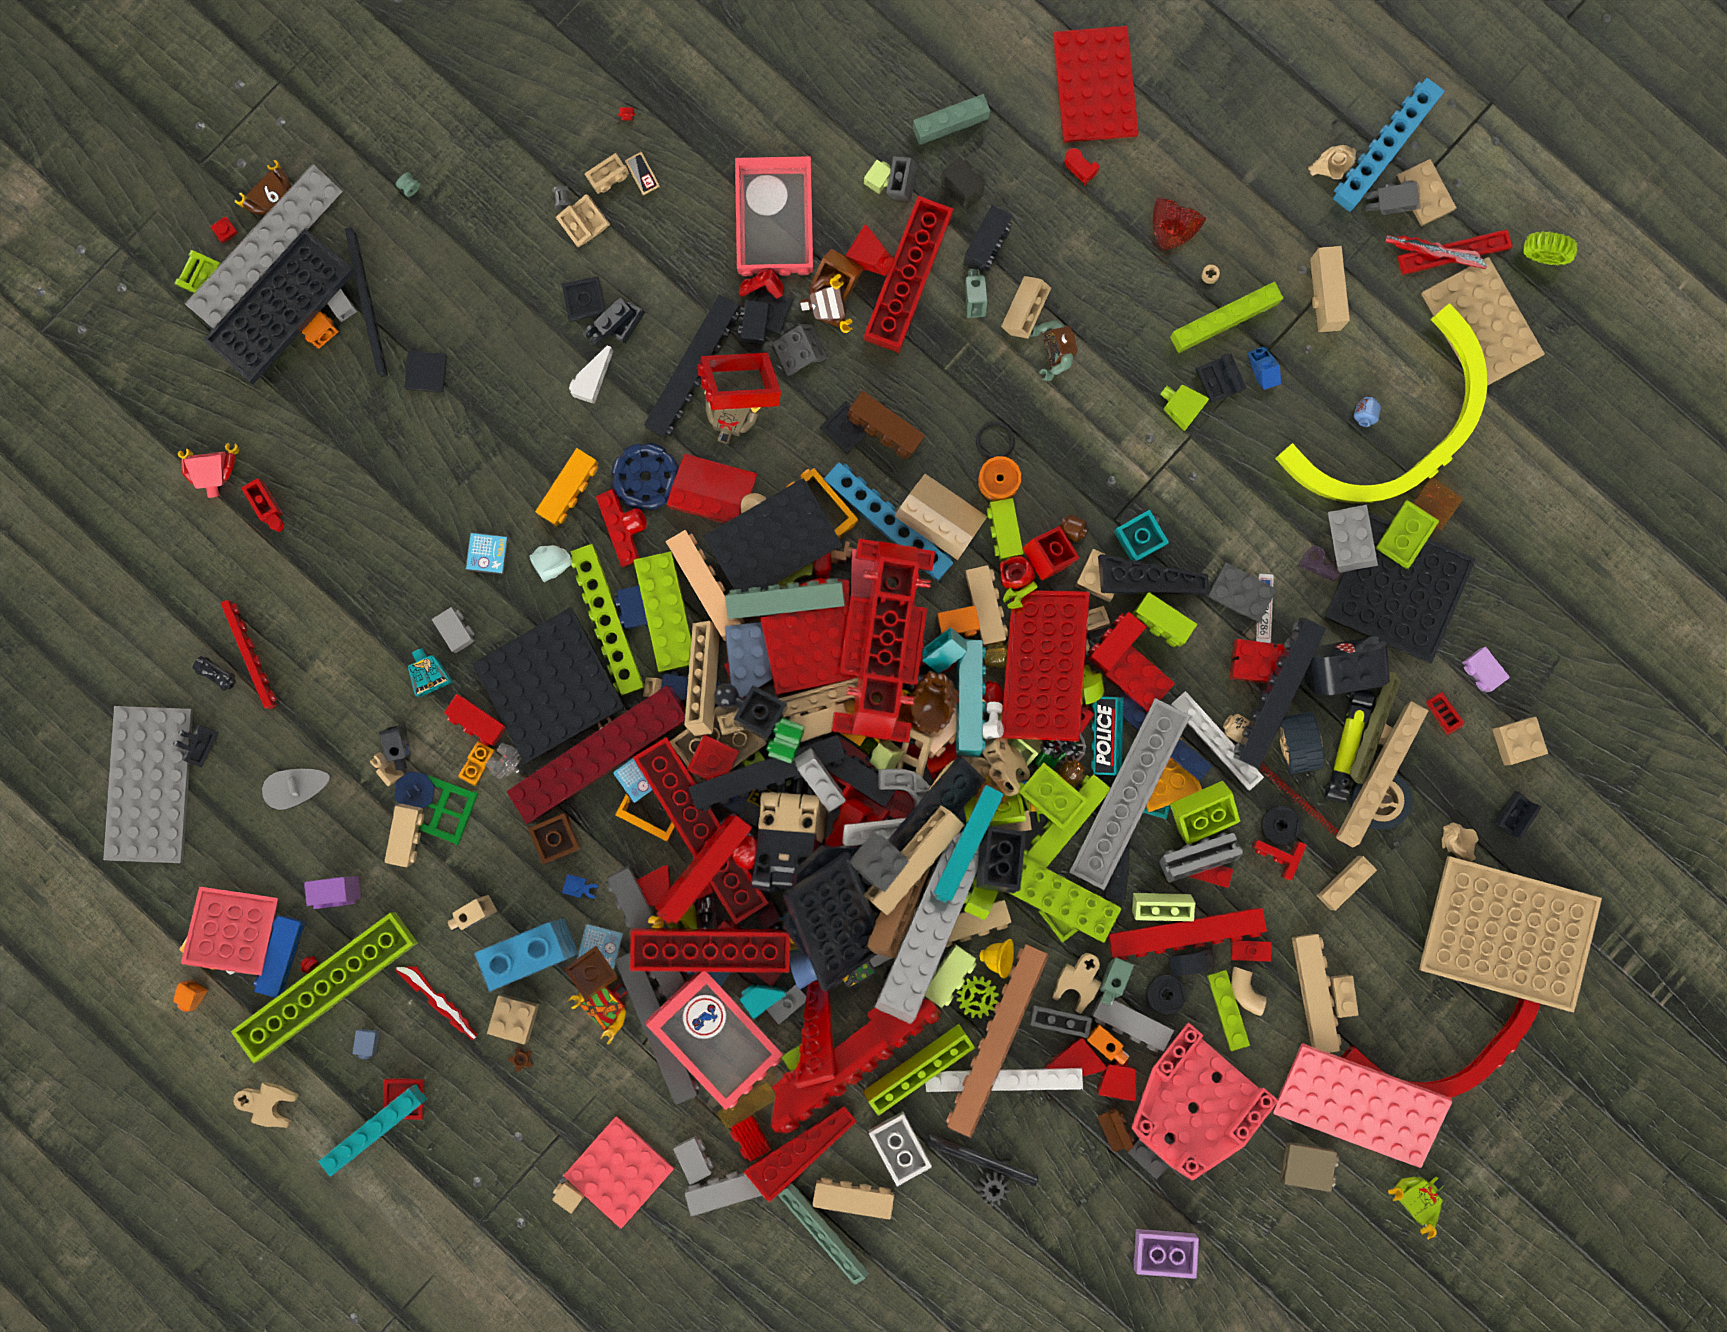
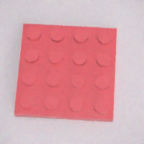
M199 887L181 963L183 965L262 976L279 899Z
M616 1116L563 1176L622 1229L674 1170V1167L624 1121Z

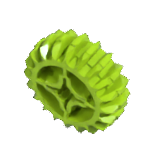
M1535 232L1527 236L1524 243V254L1527 258H1531L1532 261L1550 265H1565L1574 260L1577 254V242L1570 236L1558 234L1557 232Z

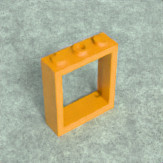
M814 468L811 471L807 469L800 475L801 479L804 478L806 483L814 478L848 517L846 521L834 530L840 539L858 523L857 517Z
M688 771L694 783H699L692 772ZM626 793L616 816L669 842L676 828L671 822L667 831H664L627 812L632 800Z

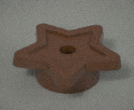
M516 1047L515 1055L508 1058V1061L515 1065L516 1072H519L523 1067H532L529 1059L532 1051H523L521 1048Z

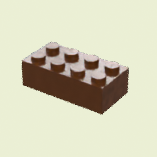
M863 390L849 408L847 414L849 421L857 426L859 424L865 428L864 431L872 437L875 435L881 439L879 442L882 445L895 449V454L902 459L906 457L909 460L925 437L923 433Z

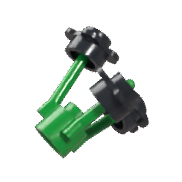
M1040 740L1042 742L1040 745L1041 751L1035 760V764L1040 767L1045 763L1047 766L1054 768L1065 755L1071 758L1075 754L1079 756L1080 753L1077 751L1079 747L1074 741H1063L1064 744L1061 746L1063 752L1053 759L1054 752H1059L1060 750L1057 746L1058 742L1056 740Z

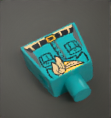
M423 648L412 652L416 662L409 665L408 670L415 696L422 697L453 682L436 656L426 657Z

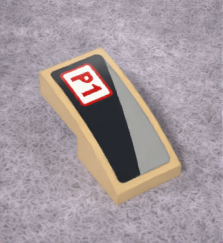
M642 152L624 160L642 195L660 187Z

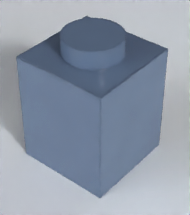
M362 1028L356 1030L352 1054H357L358 1058L370 1059V1056L376 1055L380 1031Z

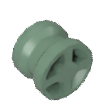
M407 172L398 179L396 186L399 189H403L404 194L410 197L418 191L420 183L414 180L413 176Z

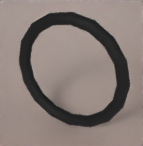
M992 421L986 423L979 429L976 435L978 451L988 459L997 457L985 453L980 445L982 432L989 426L997 425L1005 428L1010 434L1011 445L1004 454L999 455L1000 457L1008 456L1015 445L1013 431L1002 422Z

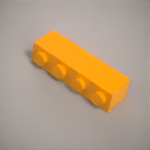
M576 448L535 512L557 527L559 523L563 524L567 518V511L575 506L578 500L576 497L586 489L588 485L587 480L590 476L593 477L596 474L599 463Z

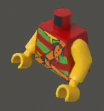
M620 983L614 990L606 986L587 1001L579 992L577 995L571 996L567 1002L570 1000L576 1002L572 1009L580 1005L604 1030L601 1039L603 1036H609L610 1040L607 1044H610L614 1035L617 1034L624 1024L626 1016L624 1007L626 1004L621 998L628 991Z

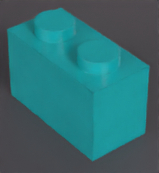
M950 627L922 649L923 661L939 674L943 670L948 669L956 660L965 656L967 653L966 640Z

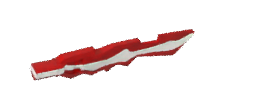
M417 966L396 967L395 971L416 992L421 990L429 998L428 1003L441 1015L446 1016L450 1020L449 1023L460 1032L465 1033L471 1040L478 1036L470 1027L469 1020L462 1016L461 1010L455 1008L454 1003L447 1002L444 993L436 994Z

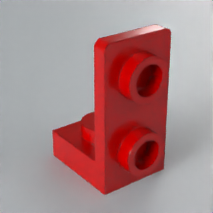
M771 268L767 271H761L752 279L744 280L740 285L739 295L742 297L766 285L768 292L772 293L777 299L783 295L784 284Z

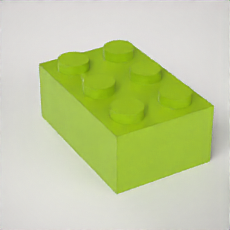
M1149 592L1141 599L1132 613L1140 622L1150 628L1149 631L1157 637L1161 635L1166 639L1165 642L1172 647H1180L1185 644L1197 626L1195 622Z
M1224 781L1170 804L1178 832L1187 845L1240 822L1233 794Z

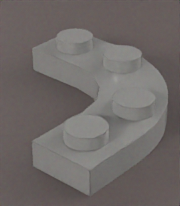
M879 769L878 789L905 790L914 799L915 807L931 788L915 772L906 769Z

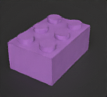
M359 876L304 882L307 906L313 905L314 909L355 904V900L361 899Z

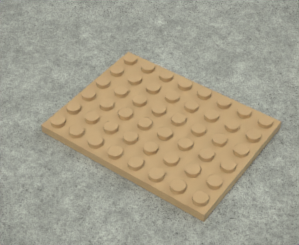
M1447 856L1419 970L1574 1013L1602 898Z

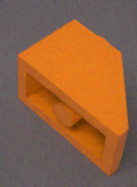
M194 980L180 982L173 1001L184 1012L194 1011L209 990Z

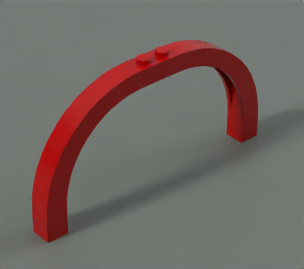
M1518 998L1516 1007L1503 1028L1483 1051L1461 1071L1436 1081L1406 1082L1450 1098L1472 1089L1485 1080L1496 1068L1501 1067L1506 1061V1056L1518 1048V1043L1532 1025L1541 1003ZM1349 1046L1341 1056V1058L1385 1073L1371 1063L1355 1047Z

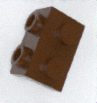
M1114 1108L1098 1115L1097 1118L1113 1152L1123 1148L1126 1151L1134 1148L1132 1142L1135 1140L1130 1130L1126 1131L1123 1125L1126 1123L1122 1112L1118 1113Z

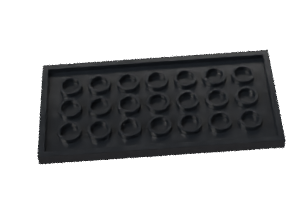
M304 229L203 341L250 383L254 384L356 271Z

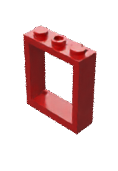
M768 353L701 356L700 364L697 365L698 376L702 378L701 386L706 391L705 398L709 402L711 410L779 406L781 390ZM759 370L765 389L718 392L712 372Z

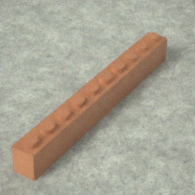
M1025 945L1024 949H1020L1017 955V959H1019L1016 967H1012L1009 974L1011 980L1009 984H1005L1001 995H1004L1001 1003L997 1002L994 1013L996 1015L993 1021L990 1020L986 1027V1031H988L985 1039L982 1038L979 1043L978 1049H980L978 1057L974 1056L970 1067L972 1071L970 1075L965 1076L962 1084L965 1087L962 1094L958 1093L954 1104H956L954 1112L951 1111L946 1121L949 1123L948 1128L967 1137H972L1049 957L1047 953Z

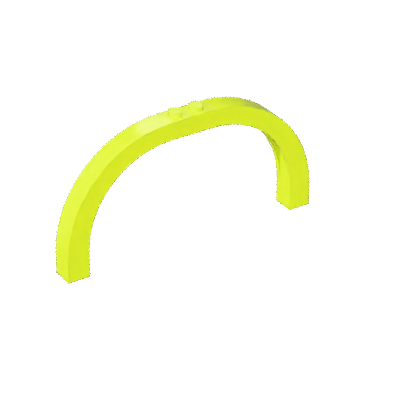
M1450 303L1431 318V321L1455 348L1461 360L1465 376V398L1462 411L1447 437L1407 473L1393 481L1377 485H1353L1333 479L1312 465L1292 443L1275 459L1297 482L1308 490L1327 499L1352 504L1373 503L1395 497L1417 486L1427 477L1432 478L1439 472L1437 468L1443 464L1445 466L1453 459L1451 456L1472 434L1482 414L1487 393V369L1483 351L1476 335L1465 319Z

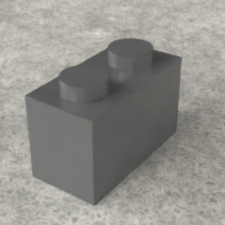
M893 156L886 192L893 200L911 202L918 164L912 158Z

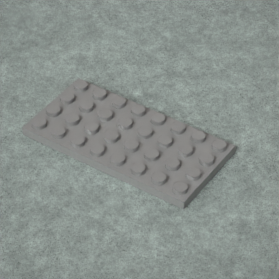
M114 706L103 860L183 863L190 763L182 760L186 750L173 745L175 740L189 745L191 739L181 736L178 732L182 729L192 733L193 709Z

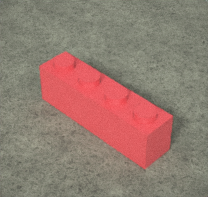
M852 549L851 596L869 597L872 579L863 578L864 569L873 571L874 562L855 559L857 549Z

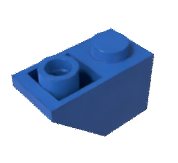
M1266 347L1256 348L1253 351L1247 352L1255 378L1263 390L1281 384L1280 365Z

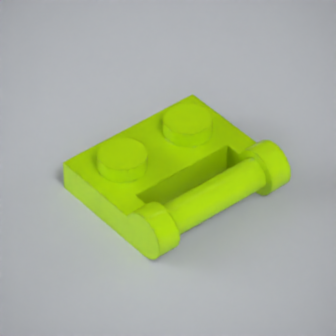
M191 250L189 253L190 257L179 279H176L174 284L195 293L221 263ZM199 260L200 262H199V264H198V266H197V268H196V270H195V272H194V274H193V276H192L190 282L187 283L186 281H187V279H188V277H189V275H190V273H191V271H192V269H193V267H194L196 261Z

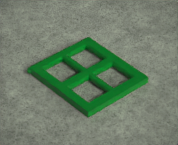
M427 775L432 783L442 788L443 791L437 805L431 803L427 806L435 809L430 824L423 823L419 826V830L450 841L457 846L465 830L478 792H472ZM451 792L468 798L462 814L445 808ZM442 813L460 819L454 835L437 829Z

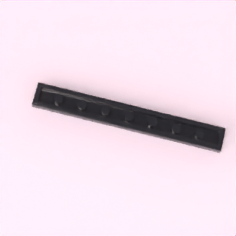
M351 227L345 228L353 269L356 271L355 278L376 372L380 377L388 376L357 233Z

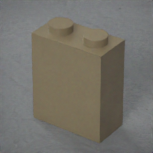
M1286 1142L1280 1181L1287 1185L1331 1192L1332 1187L1336 1183L1334 1170L1339 1162L1337 1152L1327 1148Z

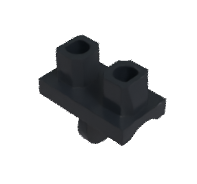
M714 896L696 899L695 909L698 929H718Z

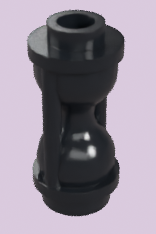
M198 657L192 666L196 674L207 677L223 691L232 689L236 683L233 673L230 674L210 661L208 657Z

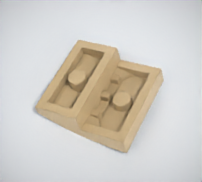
M587 194L573 206L569 205L556 216V219L577 247L587 243L611 225Z

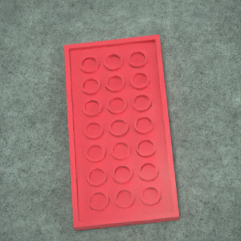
M1302 1043L1277 1098L1279 1101L1272 1111L1273 1114L1421 1168L1450 1108L1452 1099Z

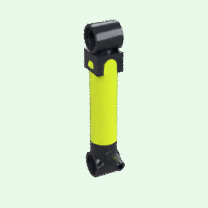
M1367 690L1351 692L1350 706H1347L1344 717L1346 722L1333 772L1325 791V798L1341 803H1345L1348 799L1351 780L1350 769L1356 761L1357 750L1365 723H1368L1370 708L1374 700V692Z

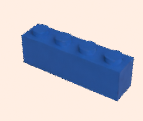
M285 915L274 919L272 924L273 933L269 941L262 976L257 975L254 981V986H256L254 992L275 998L284 992L305 921Z

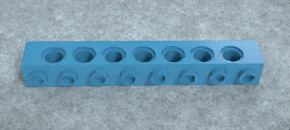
M1426 78L1423 83L1418 82L1412 90L1415 92L1412 97L1407 96L1401 104L1403 109L1401 111L1396 110L1390 118L1393 122L1389 126L1386 124L1379 132L1381 135L1379 140L1374 139L1368 146V149H1370L1368 154L1363 153L1356 162L1359 164L1357 168L1354 169L1352 167L1345 176L1347 181L1344 184L1340 182L1334 190L1336 195L1333 197V200L1349 212L1353 210L1445 92V90L1429 78ZM1417 98H1421L1424 103H1420ZM1406 112L1411 113L1413 118L1408 117ZM1395 127H1399L1402 132L1396 131ZM1384 141L1389 142L1391 147L1386 146ZM1372 155L1377 156L1380 161H1375ZM1361 170H1366L1368 176L1363 175ZM1350 184H1354L1357 190L1351 189Z
M838 463L824 478L826 483L892 543L913 547V544L919 541L923 544V549L935 551L938 561L933 563L932 571H924L938 582L953 566L951 561L953 558L945 551L942 553L937 549L938 546L895 517L896 512L894 511L896 508L889 501L885 503L880 499V493L875 489L870 490L863 478L860 476L856 478L852 474L853 470L848 465ZM845 479L852 481V485L848 488L843 487L841 484ZM864 492L867 497L864 500H858L856 494ZM873 504H878L881 510L874 513L870 510V507ZM889 516L893 517L895 523L887 525L884 519ZM901 529H906L909 531V536L902 538L898 532Z

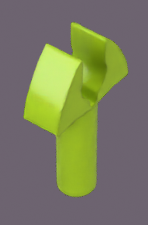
M1031 582L1018 592L1012 591L1009 588L1004 595V603L1010 598H1015L1013 602L1007 605L1008 608L1022 607L1021 598L1035 590L1037 584Z

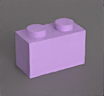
M1487 647L1480 648L1462 662L1465 665V671L1477 681L1476 685L1481 691H1493L1510 678Z

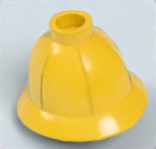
M1008 939L1003 943H994L989 945L986 950H981L980 960L985 962L990 970L999 973L1003 979L1009 976L1014 959L1012 939Z

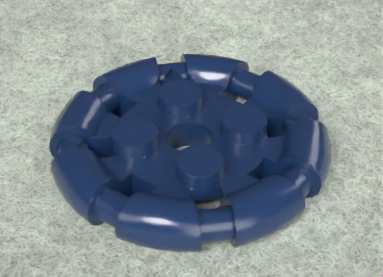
M637 443L623 450L624 453L615 460L611 473L613 475L612 486L618 498H622L629 507L640 510L644 508L653 510L668 502L667 500L669 499L679 467L673 455H669L664 447L654 443L645 445ZM641 452H648V457L642 458ZM660 457L664 460L661 465L657 461ZM631 458L633 461L628 466L625 462ZM644 472L651 474V478L647 482L642 481L640 478ZM665 473H670L669 479H665ZM621 475H626L627 481H621ZM661 487L666 490L662 495L657 492ZM630 489L635 492L632 496L627 493ZM643 496H650V501H643Z

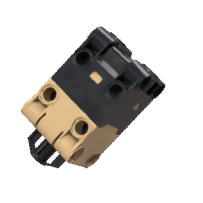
M794 776L786 778L787 781L791 780L790 794L785 793L786 782L779 785V793L762 792L755 867L752 877V886L759 891L779 893L781 889L790 890L793 888V871L821 845H825L829 811L819 797L814 795L815 792L810 785L808 786V795H803L805 781L803 776L796 779Z

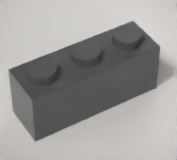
M1032 1005L1029 1025L1088 1038L1092 1018Z

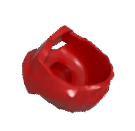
M1014 556L1001 561V583L1005 588H1011L1012 590L1022 588L1030 584L1034 579V568L1030 561L1024 557Z
M746 836L732 853V858L739 867L744 869H753L755 867L756 838Z

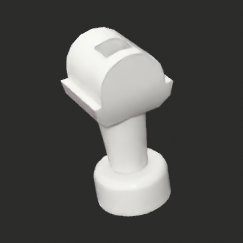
M989 702L986 708L987 713L990 714L989 722L984 723L982 726L983 736L985 739L1002 737L1004 729L1001 721L998 720V714L1002 712V704L999 702Z

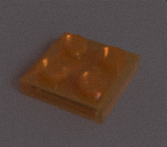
M1432 477L1418 494L1413 504L1438 519L1439 523L1435 528L1442 530L1463 498Z

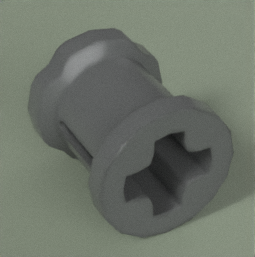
M556 186L552 189V192L555 194V209L560 210L567 208L569 205L571 206V202L568 199V186Z

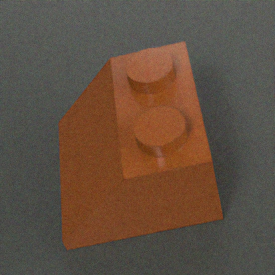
M831 249L822 258L810 288L822 276L835 277L837 274H840L839 280L844 282L841 289L845 302L858 282L864 268Z

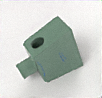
M978 269L969 270L968 276L965 279L967 318L986 317L987 293L985 276H980Z
M1118 958L1108 962L1099 991L1104 993L1101 999L1103 1004L1112 1006L1114 998H1118L1123 994L1134 965Z

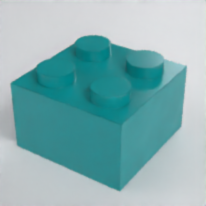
M1150 510L1121 525L1114 531L1130 561H1140L1169 543Z

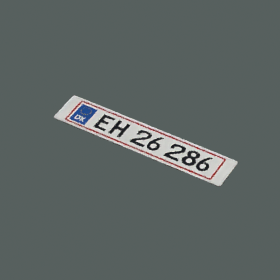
M1259 574V580L1273 587L1274 575ZM1272 600L1261 621L1257 623L1256 641L1271 643Z

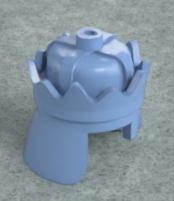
M799 950L790 951L789 962L797 987L802 989L817 980L808 956L803 955Z

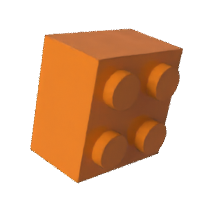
M976 605L937 614L936 619L940 635L950 627L960 636L964 635V638L974 637L980 630Z

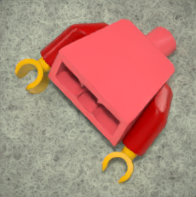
M229 443L225 445L228 451L227 454L223 451L193 455L189 449H186L187 454L184 456V453L179 451L178 456L182 458V475L191 484H194L196 489L206 488L208 498L219 496L218 486L227 482L234 468L235 455L239 452V447L236 443L233 450H230Z

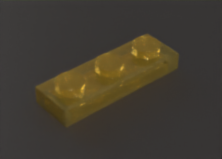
M767 1081L740 1097L738 1103L733 1108H728L727 1110L722 1108L717 1111V1114L727 1130L775 1101L776 1095Z

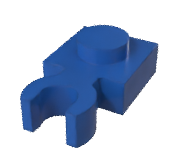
M567 874L562 893L582 898L583 893H585L587 897L593 899L596 898V895H592L590 889L592 887L599 888L597 884L586 885L587 879Z

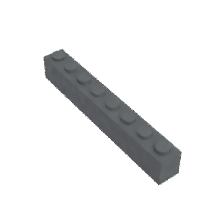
M630 865L609 874L606 885L610 892L614 891L616 895L615 903L619 910H623L625 914L623 919L627 927L652 928L654 924L648 923V919L654 916ZM649 971L652 978H656L659 983L657 987L661 996L665 995L667 1000L687 982L682 971ZM694 996L674 1014L675 1017L684 1013L686 1005L695 998Z
M630 953L615 959L675 1105L697 1096L700 1089L697 1079L692 1078L690 1071L644 1023L662 1006L660 1002L662 996L658 988L655 989L652 983L655 980L649 971H630ZM667 1021L660 1029L685 1053L682 1043H678L675 1038L677 1031L674 1025H670L669 1021Z

